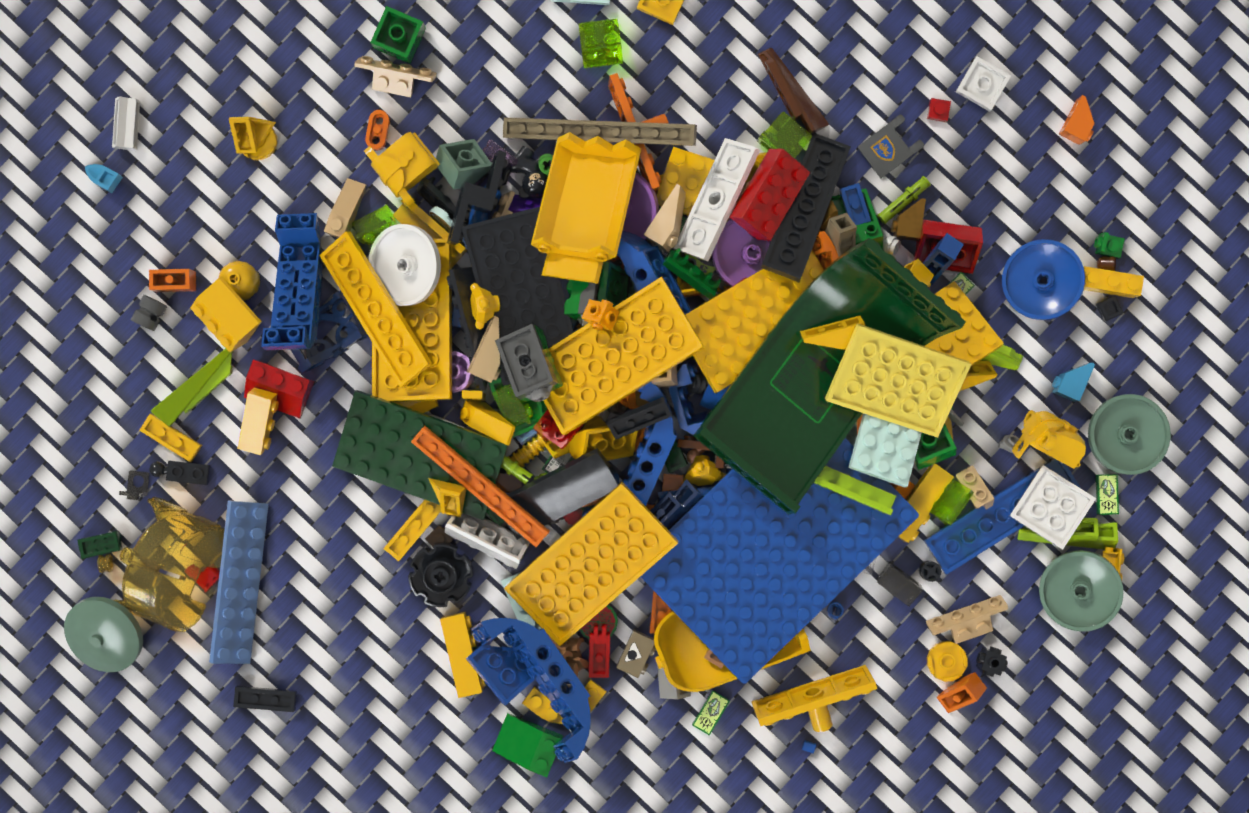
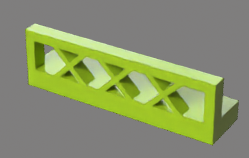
M828 466L823 468L814 481L819 486L887 515H891L893 512L891 508L896 495Z

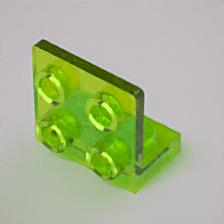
M618 19L578 24L584 68L623 64Z
M782 112L769 128L763 131L757 142L767 151L769 149H784L795 159L811 140L812 135L788 114Z
M388 205L352 222L357 232L356 238L364 245H371L381 232L388 227L398 224Z
M511 384L492 392L503 417L516 427L524 422L527 425L532 422L534 413L529 403L525 404L523 400L515 397Z
M952 479L950 484L945 487L940 498L933 504L930 513L945 526H951L974 492Z

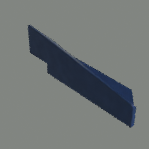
M686 479L675 495L668 492L650 511L669 530L704 495Z

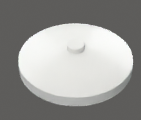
M409 224L393 225L381 232L371 247L369 262L396 305H416L432 294L439 281L441 260L437 245L425 230Z

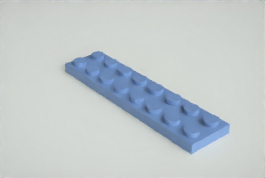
M228 501L209 662L212 664H250L269 505L267 503Z

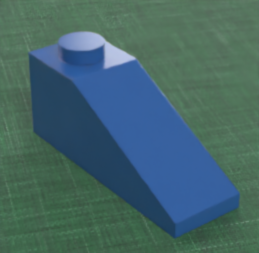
M948 233L938 242L923 262L934 274L930 282L931 286L955 261L964 245Z

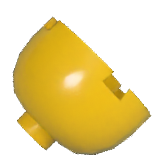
M230 262L219 273L218 278L223 277L243 301L249 300L259 290V273L247 262Z

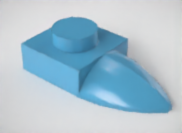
M100 164L85 166L89 179L110 193H113L123 178L120 174Z

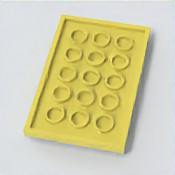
M857 323L825 399L828 402L938 438L972 364L969 361Z

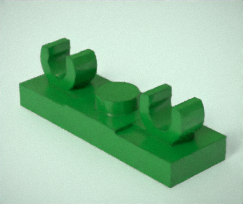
M680 248L676 249L675 252L671 249L666 255L663 266L711 300L717 292L721 279L719 278L717 281L712 280V272H709L707 275L704 274L698 266L688 261V254L683 258L679 255Z

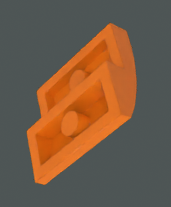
M819 232L812 250L823 270H825L839 256L826 232Z

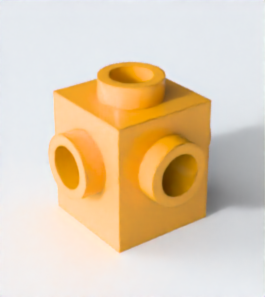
M589 299L582 319L598 331L603 329L612 331L619 311L613 307V303L602 299L600 302Z

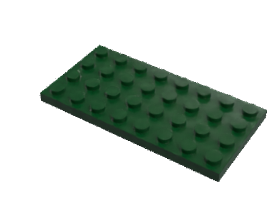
M356 390L332 467L440 505L428 478L457 485L461 484L411 443L423 426L428 427L495 485L508 445L483 434ZM466 490L462 513L484 520L488 507L470 491Z

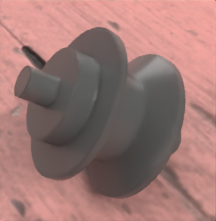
M696 374L692 384L687 385L689 393L701 394L704 392L707 384L705 377L701 374Z

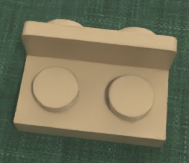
M973 465L956 474L957 480L976 509L982 506L988 509L993 506L994 497Z

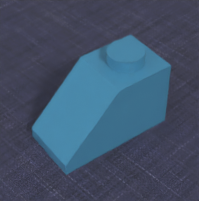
M1087 363L1056 376L1052 387H1054L1052 393L1073 402L1080 401L1095 364Z

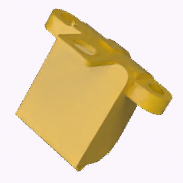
M415 132L404 134L379 156L370 146L364 150L372 161V168L380 176L383 184L388 186L397 198L401 197L408 206L412 205L415 201L407 191L440 165Z
M1030 410L1024 418V428L1021 431L1023 434L1012 449L1016 458L1019 459L1027 447L1031 445L1073 469L1081 465L1080 460L1086 451L1085 441L1077 432L1079 429L1047 411L1035 412ZM1024 442L1023 447L1018 451L1020 444Z

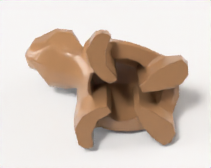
M550 637L577 677L581 669L589 667V662L581 658V651L579 649L581 643L584 642L583 637L568 639L561 646Z

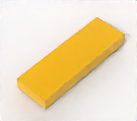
M149 414L139 430L188 462L193 461L202 447L201 444L176 428L169 427L153 414Z

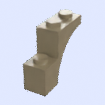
M847 213L830 218L825 231L833 242L839 257L856 246L857 226Z

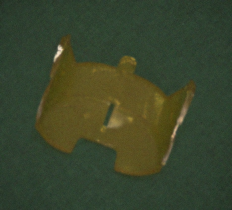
M152 497L147 502L153 507L157 521L145 530L134 549L128 547L122 549L120 560L127 565L122 581L124 599H115L114 601L126 607L133 615L145 618L175 632H185L200 620L206 608L204 603L191 599V594L203 567L220 568L225 528L205 517L188 513V510L167 500ZM163 569L178 574L180 578L163 574L159 570Z

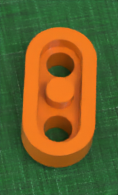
M383 110L373 111L369 116L365 141L368 147L370 146L375 151L385 147L389 131L390 118ZM379 118L383 119L382 124H377ZM375 138H380L378 144L373 143Z

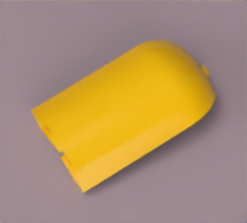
M674 611L665 616L658 624L654 634V645L658 654L655 660L658 668H663L668 681L674 687L687 692H699L738 679L725 665L719 668L704 658L709 648ZM804 629L791 639L760 670L811 651Z

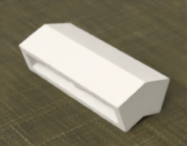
M120 96L115 98L112 148L137 150L140 101L138 99Z

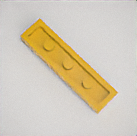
M424 500L383 549L397 561H400L441 513V505Z

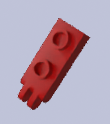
M594 625L593 633H589V678H609L610 633H606V625H602V633H598V625Z

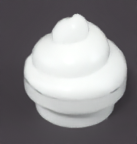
M895 236L883 238V250L887 254L896 255L901 241L897 240Z

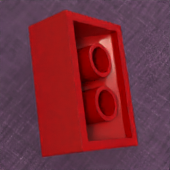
M923 219L921 238L916 243L914 260L919 259L923 263L938 242L948 233L964 245L955 261L946 270L973 274L983 245L982 228Z
M253 359L246 377L244 398L247 399V394L254 387L276 393V401L279 402L277 410L301 419L315 381Z

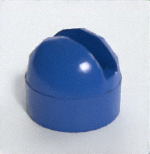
M838 602L831 603L827 608V614L832 619H838L844 613L843 606ZM833 607H836L835 615L832 614Z

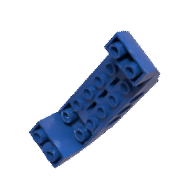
M317 213L281 214L276 216L275 225L280 249L271 327L263 328L261 346L264 350L310 349L315 339H317L323 276L322 259L319 256L322 252Z
M622 231L617 256L622 260L626 274L631 277L636 293L662 277L684 314L689 313L691 309L672 272L663 266L665 259L659 247L652 246L636 234ZM683 362L677 365V371L680 369Z
M649 382L638 389L640 398L652 402L664 397L670 408L668 399L661 387ZM672 417L646 427L644 432L645 441L644 443H639L636 450L637 459L636 461L632 460L628 468L629 477L628 479L624 478L622 481L645 506L677 437L676 429H673ZM652 443L660 444L658 448L650 447ZM645 461H649L652 463L650 466L647 467L642 465V463ZM636 480L643 481V483L640 485L635 484L634 482ZM597 504L585 507L582 517Z
M493 618L482 621L472 628V635L482 645L488 643L499 634H504L505 642L509 646L512 645L516 651L517 659L528 668V675L537 681L540 692L549 698L552 709L563 718V725L572 731L553 746L556 750L557 758L560 761H564V763L577 760L585 748L589 737L591 716L588 698L590 694L545 630H539L531 624L511 618Z

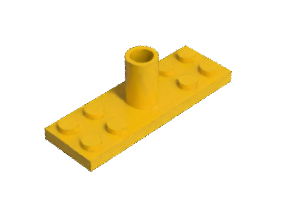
M863 665L751 702L760 727L772 725L779 720L791 719L795 715L808 711L813 730L815 732H824L833 726L827 705L842 700L847 701L860 694H869L876 690L877 686L867 666Z

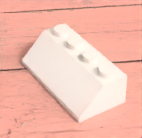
M463 513L461 517L451 516L445 526V533L453 539L460 540L471 548L478 549L486 553L487 556L496 558L505 565L517 569L530 544L524 537L517 540L512 531L486 518L480 520Z

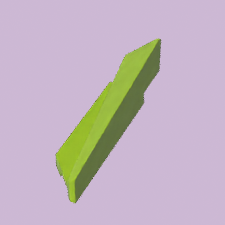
M225 348L156 405L151 412L170 427L183 411L184 413L190 412L232 374L233 367L231 364L234 351L230 353Z

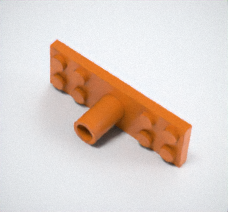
M618 73L610 75L608 87L621 122H636L632 113L633 104L631 98L625 95L626 85L623 78H619ZM665 114L642 121L643 123H669ZM633 143L641 148L638 161L641 175L649 182L651 188L657 194L662 181L659 173L654 172L653 165L655 163L652 154L647 153L644 144Z

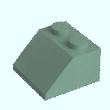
M475 139L439 145L436 156L440 163L438 168L453 190L460 189L461 185L465 182L474 184L490 171L492 165Z

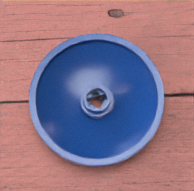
M1046 239L1031 241L1018 248L1007 260L1002 274L1003 292L1010 305L1023 316L1035 320L1055 319L1069 312L1080 300L1085 287V271L1077 254L1065 244ZM1042 278L1048 279L1046 285L1040 283Z

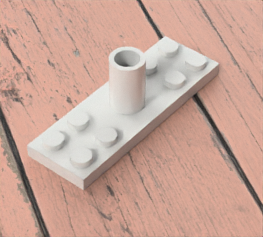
M727 138L724 139L674 249L680 248L682 253L707 262L709 261L727 220L731 219L729 216L737 204L736 201L760 152L757 147Z

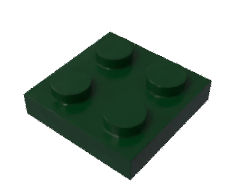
M603 262L598 301L601 302L602 299L613 303V307L628 298L630 277L624 269L610 262Z

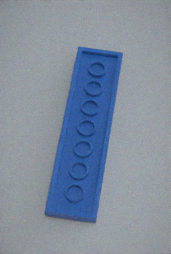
M1052 459L1044 464V466L1081 489L1066 464L1056 459ZM1041 467L993 496L994 503L992 507L985 509L984 506L978 509L974 508L924 539L925 544L944 574L947 575L1024 526L1009 515Z

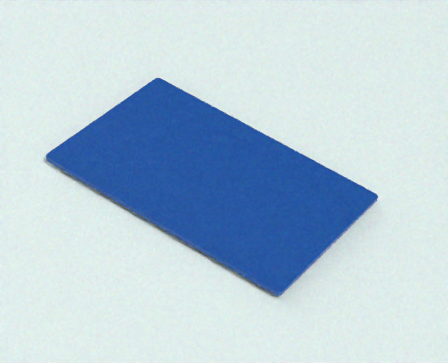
M846 438L826 466L896 495L891 508L893 509L891 515L882 513L815 483L811 485L798 505L801 506L799 510L794 514L788 515L732 469L669 529L672 535L679 541L678 544L640 576L742 683H747L919 516L918 512L889 482L848 468L854 446Z

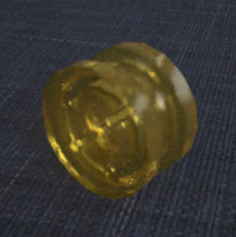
M107 554L105 557L103 555L98 556L97 565L100 573H105L106 570L107 572L113 571L114 564L111 554Z

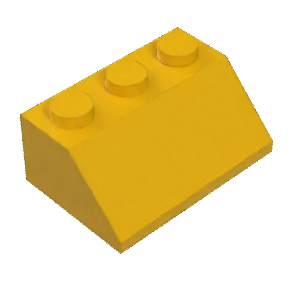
M223 277L218 278L203 291L190 307L194 314L199 317L208 330L215 335L230 353L246 344L262 322Z
M608 426L586 429L577 433L572 438L569 453L574 459H577L598 448L607 461L633 456L638 431L615 439Z

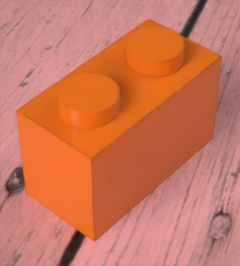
M191 269L149 270V290L154 292L196 291V271Z

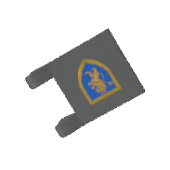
M901 114L857 147L880 179L924 147V143L918 140L908 148L896 132L895 128L905 121Z

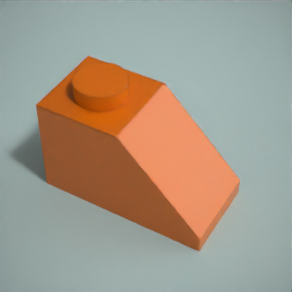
M1084 95L1076 99L1059 132V135L1078 145L1085 141L1088 142L1094 132L1091 130L1094 126V120Z
M976 672L960 678L936 698L945 710L950 713L977 702L987 687Z

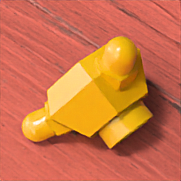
M473 283L470 286L472 291L470 299L472 315L476 320V328L483 329L485 323L494 316V312L500 311V302L498 295L492 296L490 291L481 288L477 283Z
M700 455L694 458V462L690 465L683 483L687 479L691 484L697 486L712 485L715 481H720L726 474L721 472L719 468H715L716 464L710 461L709 456Z

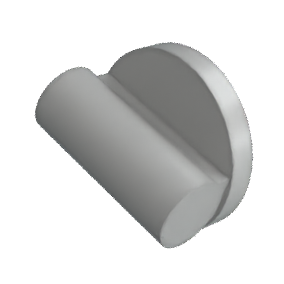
M1005 435L999 442L998 447L1013 453L1012 449L1019 438L1014 435ZM1022 443L1020 444L1018 451H1020Z

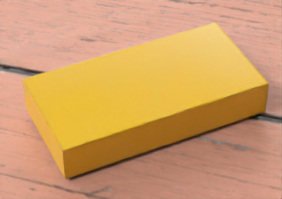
M462 390V398L464 400L486 401V394L483 391Z

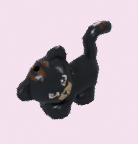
M522 146L518 153L508 160L505 171H502V186L507 184L511 173H523L525 176L519 189V197H543L548 176L541 172L538 165V160L542 155L534 160V152ZM550 160L543 162L545 168L551 164Z

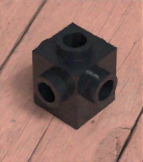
M990 646V649L982 647L976 659V666L982 669V674L994 677V674L1001 676L1002 672H1005L1008 661L1006 660L1007 656L1001 654V649Z

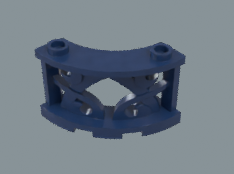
M341 290L333 294V298L319 308L318 325L320 321L340 323L335 334L337 344L333 346L326 340L315 339L314 344H324L325 349L321 352L318 351L319 346H312L310 349H306L307 359L301 349L291 350L299 363L298 369L301 374L323 365V362L332 356L336 358L348 351L347 347H351L355 343L359 344L368 337ZM342 302H345L351 312L347 318H344L346 314L345 307L343 311L338 310V306ZM332 309L333 314L326 313ZM353 317L357 322L358 326H356L353 322L350 321ZM346 326L347 328L344 330V332H348V336L346 338H342L340 334L343 328Z

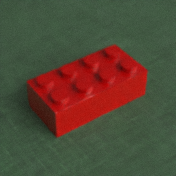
M769 149L729 217L757 240L771 241L809 176L810 171L784 149Z

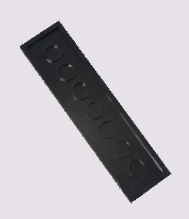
M813 133L801 163L810 171V174L775 232L763 260L762 269L800 282L851 146Z

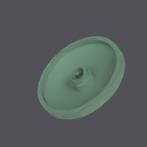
M1135 394L1119 395L1106 400L1096 409L1088 427V441L1093 455L1104 467L1119 474L1135 475L1151 470L1164 458L1171 440L1170 425L1163 410L1152 400Z
M1084 550L1066 552L1052 560L1045 568L1039 586L1040 600L1049 617L1060 626L1074 631H1092L1108 624L1119 612L1124 594L1121 577L1113 564L1099 554Z
M105 597L83 599L68 612L65 618L64 634L68 646L80 661L95 670L102 672L124 670L141 653L143 636L139 623L126 607L112 599Z

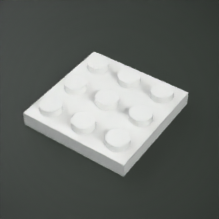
M1042 465L1009 516L1062 550L1096 498Z

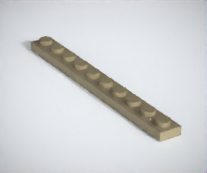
M504 117L503 138L557 140L558 137L571 132L584 141L599 136L611 143H619L626 139L636 144L696 146L697 125Z

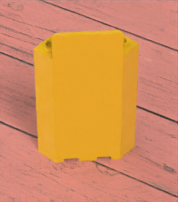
M571 132L558 137L531 245L536 247L538 251L547 254L541 276L599 283L603 262L617 256L641 153L640 147L626 139L613 145L599 136L584 141Z

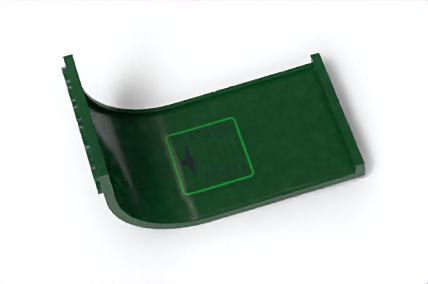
M870 238L838 257L800 294L776 323L693 435L788 515L794 514L801 507L798 505L862 415L861 412L828 402L825 399L845 350L804 343L800 331L861 316L865 326L925 346L943 335L961 329L966 323L961 318L959 312L947 306L941 297L932 293L925 283L917 280L909 269L903 268L894 256L887 254L878 242Z

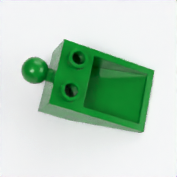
M866 188L861 189L871 221L856 225V245L870 238L878 242L883 249L884 236ZM841 195L832 196L831 200L838 210V215L846 213Z

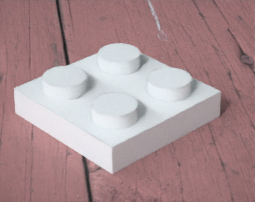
M976 56L958 86L956 93L990 112L1011 75Z

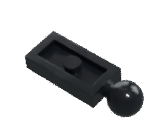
M169 460L168 466H165L164 463L156 461L150 465L149 471L154 477H161L166 474V481L208 485L210 465Z

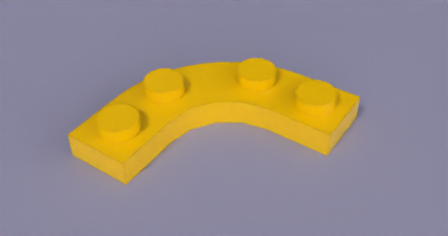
M592 679L585 685V689L590 694L588 698L590 712L606 693V690ZM534 686L522 704L546 721L563 724V718L552 709L549 698L544 696Z

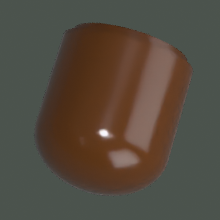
M1102 256L1097 260L1096 266L1098 269L1115 271L1116 258L1113 256Z

